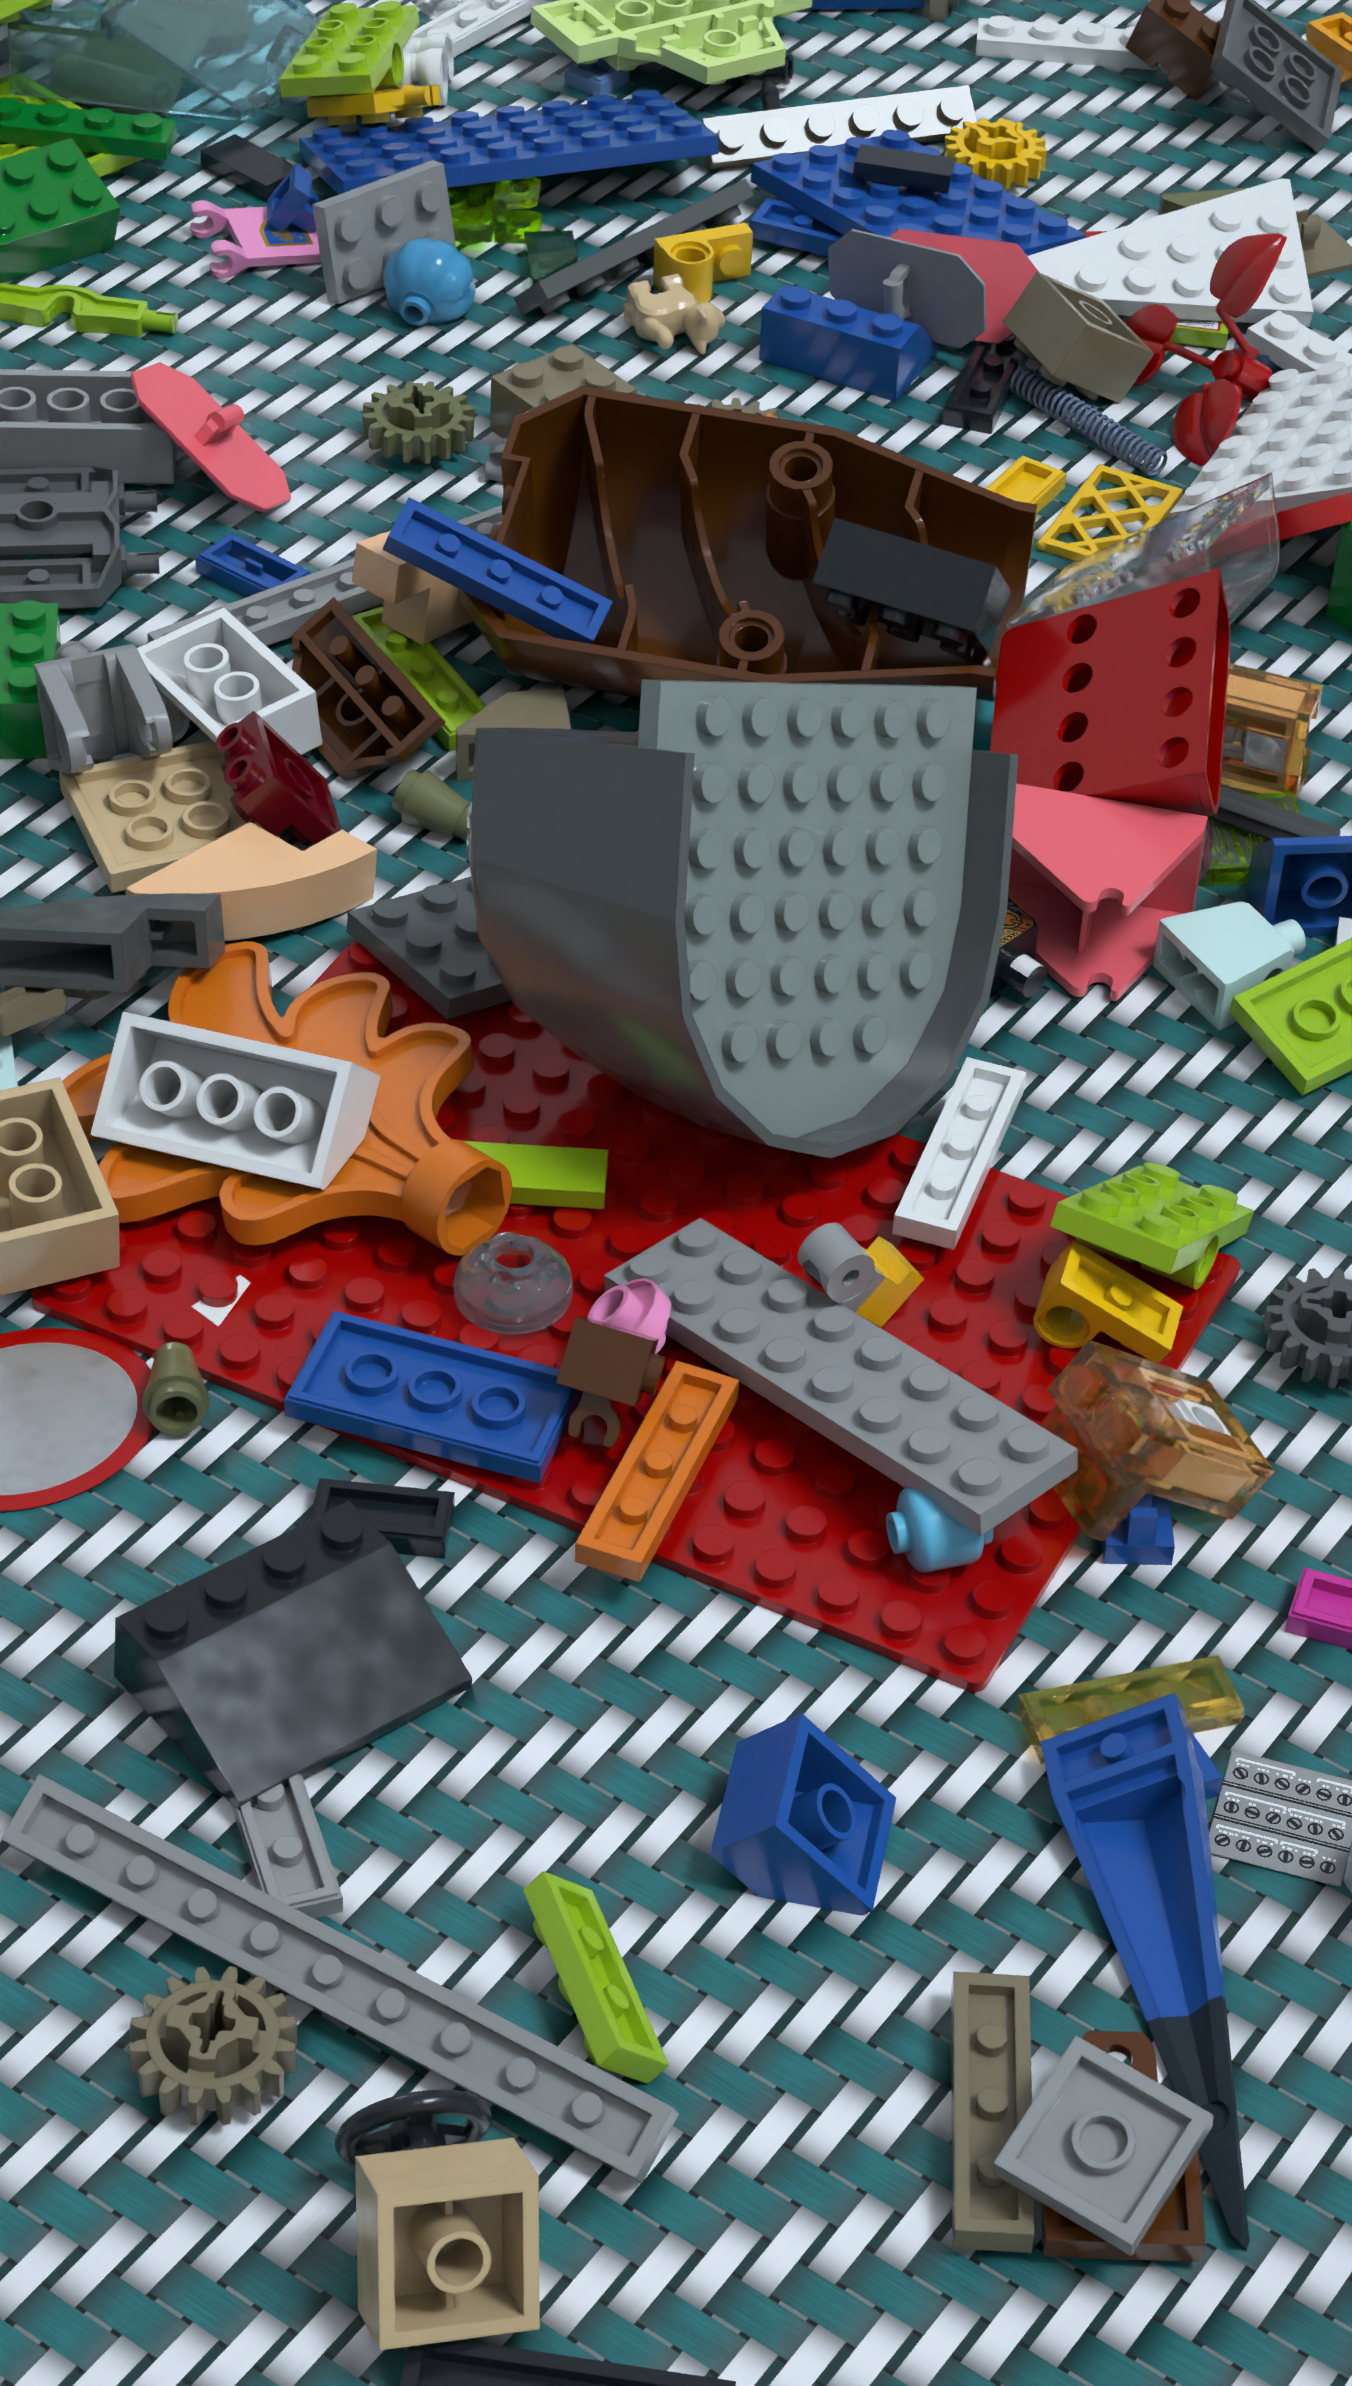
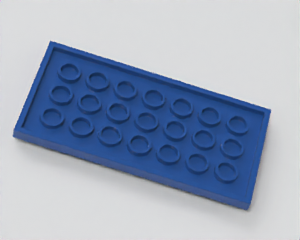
M657 90L632 92L631 99L615 100V97L610 95H596L588 97L587 104L570 106L568 101H547L541 104L542 109L524 111L522 106H504L496 109V115L480 117L478 112L461 111L452 113L450 115L451 120L433 122L431 117H412L405 120L404 126L387 127V124L383 122L360 124L359 131L341 133V129L333 127L319 128L312 131V137L299 138L300 157L338 195L431 160L444 164L448 188L719 154L718 135L703 125L700 120H696L689 115L686 110L676 106L673 101L660 95V92Z

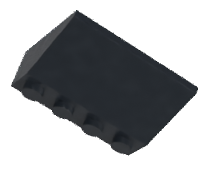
M350 1501L115 1618L114 1677L228 1802L239 1810L242 1805L249 1801L251 1806L255 1805L258 1796L280 1783L284 1788L288 1787V1779L292 1776L302 1774V1777L305 1778L468 1690L472 1686V1676L393 1545Z

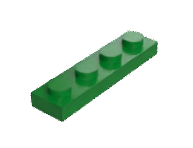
M0 98V142L43 147L72 138L78 148L84 152L167 160L177 139V119L161 118L153 113L131 115L114 113L107 108L85 110L67 108L60 103L39 105L20 103L14 98Z

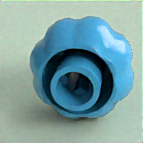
M426 237L412 239L403 244L401 249L395 251L385 264L383 284L386 289L387 303L396 314L401 315L409 324L420 326L425 323L441 324L457 320L466 314L474 302L475 283L471 264L464 254L447 241L433 240Z

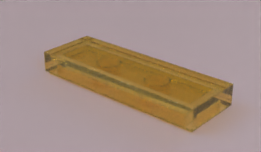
M1219 1655L1019 1694L1017 1711L1040 1763L1043 1764L1045 1761L1041 1741L1172 1693L1176 1694L1184 1707L1188 1726L1192 1733L1241 1724L1244 1706Z

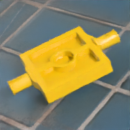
M408 84L403 87L376 88L373 93L310 96V98H306L308 117H327L328 125L356 123V115H361L362 124L390 121V112L394 111L395 119L423 116L422 107L441 104L439 85L413 86Z

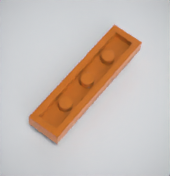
M676 1361L575 1543V1562L637 1582L641 1581L738 1400L739 1379Z

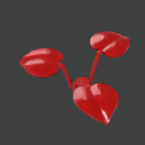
M1280 233L1250 235L1234 241L1224 250L1214 267L1210 280V293L1220 300L1216 305V313L1241 350L1222 351L1213 361L1178 344L1169 342L1177 326V316L1171 309L1160 304H1151L1141 308L1126 322L1128 327L1155 353L1132 386L1143 385L1156 375L1163 363L1165 351L1174 353L1212 371L1215 381L1213 383L1206 382L1202 387V393L1191 394L1182 401L1172 425V438L1176 448L1185 458L1203 467L1207 464L1219 448L1220 443L1230 437L1238 418L1241 399L1252 403L1253 399L1261 391L1270 388L1269 378L1272 376L1270 367L1255 359L1258 355V350L1249 345L1231 317L1238 318L1245 314L1261 295L1287 237Z

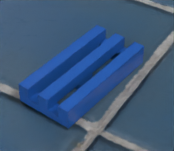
M232 533L195 557L196 573L245 597L312 574V572Z

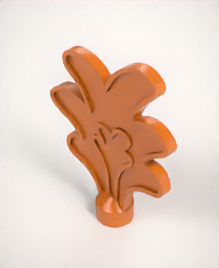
M247 941L225 945V952L210 969L189 967L183 969L176 979L170 994L168 1004L169 1021L353 1062L380 1075L381 1078L365 1138L325 1190L117 1142L105 1154L99 1164V1168L118 1210L119 1223L144 1220L194 1202L220 1197L225 1229L237 1242L244 1245L259 1246L274 1243L323 1221L348 1216L368 1215L403 1221L406 1227L413 1233L451 1255L461 1256L474 1252L495 1234L504 1220L511 1201L512 1180L508 1169L502 1163L461 1140L449 1138L436 1122L437 1114L443 1102L473 1070L474 1062L469 1034L463 1029L445 1023H422L407 1026L384 1038L393 1013L390 984L384 976L370 972L340 975L313 985L296 997L288 1007L285 1016L281 1017L272 1003V977L267 949L262 944ZM112 1053L90 1061L72 1072L62 1081L88 1141L101 1139L90 1134Z

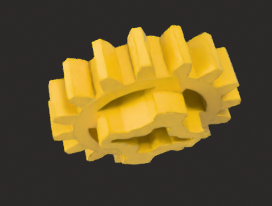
M980 118V121L975 123L964 121L962 129L957 127L951 128L950 136L945 137L944 157L956 158L955 163L969 166L972 169V173L985 180L998 182L1003 185L1004 189H1010V185L1013 186L1015 184L1026 186L1028 178L1035 180L1040 178V171H1045L1046 140L1045 138H1037L1038 131L1035 129L1024 131L1023 123L1021 122L1015 123L1000 118L997 122L990 123L986 118Z

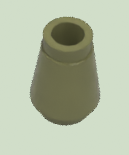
M415 769L410 770L401 780L392 800V810L401 814L402 822L454 838L458 837L463 841L470 839L472 804L429 770L423 773Z
M170 1342L162 1345L155 1352L152 1369L142 1400V1408L145 1416L159 1431L170 1435L186 1434L197 1428L209 1411L210 1398L192 1350L185 1344Z

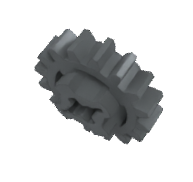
M1315 1268L1309 1269L1306 1282H1302L1300 1279L1290 1275L1286 1278L1284 1290L1275 1288L1272 1290L1269 1306H1266L1262 1333L1268 1335L1266 1343L1268 1352H1282L1279 1365L1282 1369H1289L1298 1365L1303 1368L1302 1381L1309 1382L1316 1375L1325 1377L1327 1387L1335 1389L1339 1378H1347L1352 1384V1280L1345 1279L1341 1268L1334 1269L1332 1278H1323Z

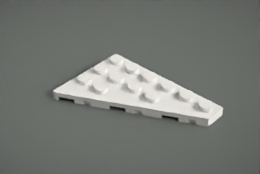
M1277 179L1028 256L1040 273L1103 300L1117 315L1132 316L1145 306L1160 304L1171 309L1177 316V319L1222 321L1216 313V305L1220 300L1210 293L1211 276L1221 254L1230 244L1242 237L1280 233L1287 237L1261 295L1245 314L1238 318H1231L1234 322L1257 323L1279 310L1284 314L1293 316L1302 325L1309 326L1314 312L1290 179Z

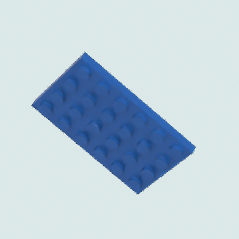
M885 130L882 132V135L871 138L852 137L848 138L846 143L834 146L815 145L810 147L809 151L797 154L778 153L773 155L770 160L752 163L750 182L843 235L855 229L889 237L899 229L1017 243L1027 256L1086 238V234L1068 225V221L1065 218L1049 215L1035 207L1036 204L1032 200L1014 196L1003 190L1002 184L981 178L972 173V169L964 164L955 163L949 192L946 193L855 180L853 178L854 162L860 144L941 156V152L938 149L923 146L911 140L910 135L901 130Z

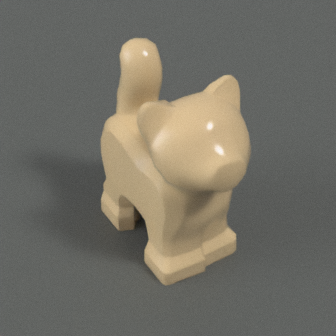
M679 274L664 276L660 279V286L664 290L662 293H650L651 286L647 280L631 283L627 287V302L624 303V320L635 327V332L639 337L658 343L660 348L664 350L672 346L674 336L686 333L697 351L703 355L706 353V345L714 341L719 330L725 326L723 312L712 303H698L696 297L683 287V279Z

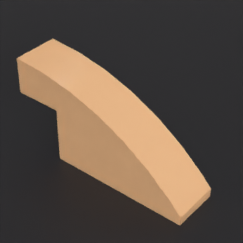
M390 532L381 533L356 543L352 582L384 599L381 623L415 642L425 645L473 621L462 605L459 588L382 550Z
M248 822L126 887L125 895L167 893L221 894L225 941L270 935L311 925L344 913L373 899L378 849L350 833L340 830L301 851L257 825Z

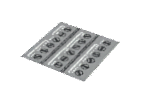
M1232 1750L1209 1832L1211 1854L1341 1887L1352 1842V1780Z

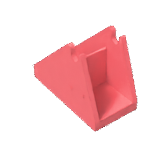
M1016 783L1008 897L1036 921L1038 934L1034 960L1045 966L1047 973L1072 996L1083 997L1086 995L1089 985L1100 982L1110 986V999L1112 1001L1119 1000L1153 964L1159 920L1195 910L1208 816Z

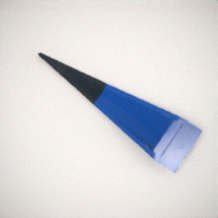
M1172 1693L1041 1741V1747L1052 1799L1123 1963L1174 2091L1213 2114V2127L1198 2151L1230 2233L1236 2243L1244 2250H1247L1250 2240L1203 1772L1197 1763L1185 1709L1176 1694Z

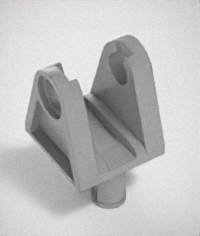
M69 641L57 649L55 660L33 664L47 760L51 769L66 774H74L92 770L94 767L93 760L124 753L153 757L172 751V732L165 705L134 644L90 652L83 643Z

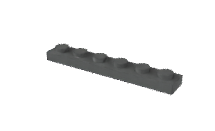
M743 179L540 280L513 299L522 316L541 307L546 315L571 301L567 293L576 289L579 296L582 297L606 283L603 275L611 272L614 279H618L638 268L640 263L637 258L643 255L647 257L649 262L653 261L655 238L707 229L705 224L713 221L716 227H721L739 217L742 213L738 206L752 198L754 194L747 180Z

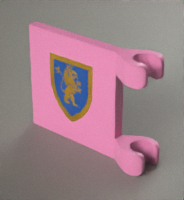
M205 200L195 201L191 206L194 216H208L202 223L193 222L190 224V229L194 236L202 239L209 238L228 228L235 242L233 244L226 240H216L211 244L210 250L214 256H227L224 261L220 263L211 262L209 265L212 274L217 278L231 277L246 267L321 263L316 228L310 233L290 223L282 233L266 222L267 207L222 209Z

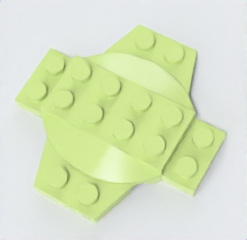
M558 0L532 6L531 24L577 63L591 64L602 58L616 71H631L639 65L657 62L706 85H719L725 83L727 79L747 74L760 75L767 69L784 66L786 47L773 24V17L790 16L794 11L812 7V0Z

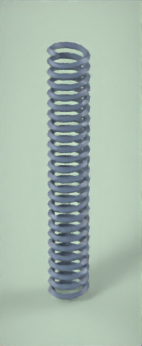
M1023 365L1013 373L1010 388L1011 392L1019 398H1023L1026 402L1034 405L1053 419H1057L1058 422L1068 426L1093 444H1097L1122 462H1126L1140 473H1144L1146 477L1155 476L1164 469L1167 463L1166 451H1161L1159 447L1155 448V445L1150 444L1148 440H1144L1136 433H1132L1125 426H1120L1119 422H1115L1107 415H1103L1096 408H1091L1090 404L1080 401L1078 397H1074L1067 390H1063L1055 383H1051L1050 380L1040 376L1039 373H1034L1033 369ZM1021 370H1024V372L1019 376V378H1018V380H1017L1016 389H1015V387H1014L1015 378L1017 377L1018 373H1019ZM1021 381H1024L1022 390H1020ZM1161 456H1163V462L1156 471L1150 472L1159 464Z

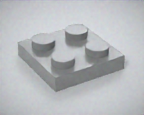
M1076 2035L994 2161V2175L1132 2256L1213 2127V2114Z

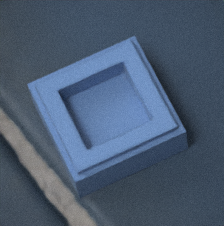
M602 58L591 64L576 62L565 69V84L593 96L608 95L629 82V71H616Z

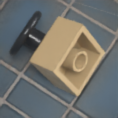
M424 2090L393 2096L357 2111L342 2123L336 2133L335 2148L338 2155L345 2162L356 2167L358 2311L379 2350L540 2329L538 2173L514 2138L480 2141L487 2134L491 2126L492 2115L488 2105L473 2094L456 2090ZM434 2114L457 2115L466 2118L467 2121L461 2126L437 2123L433 2116ZM394 2122L387 2129L368 2134L381 2126Z

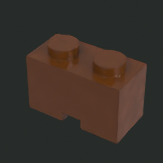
M1153 0L1148 3L1125 48L1154 69L1160 64L1171 72L1168 80L1195 101L1220 83V80L1210 67L1221 24L1209 19L1193 7L1189 0Z

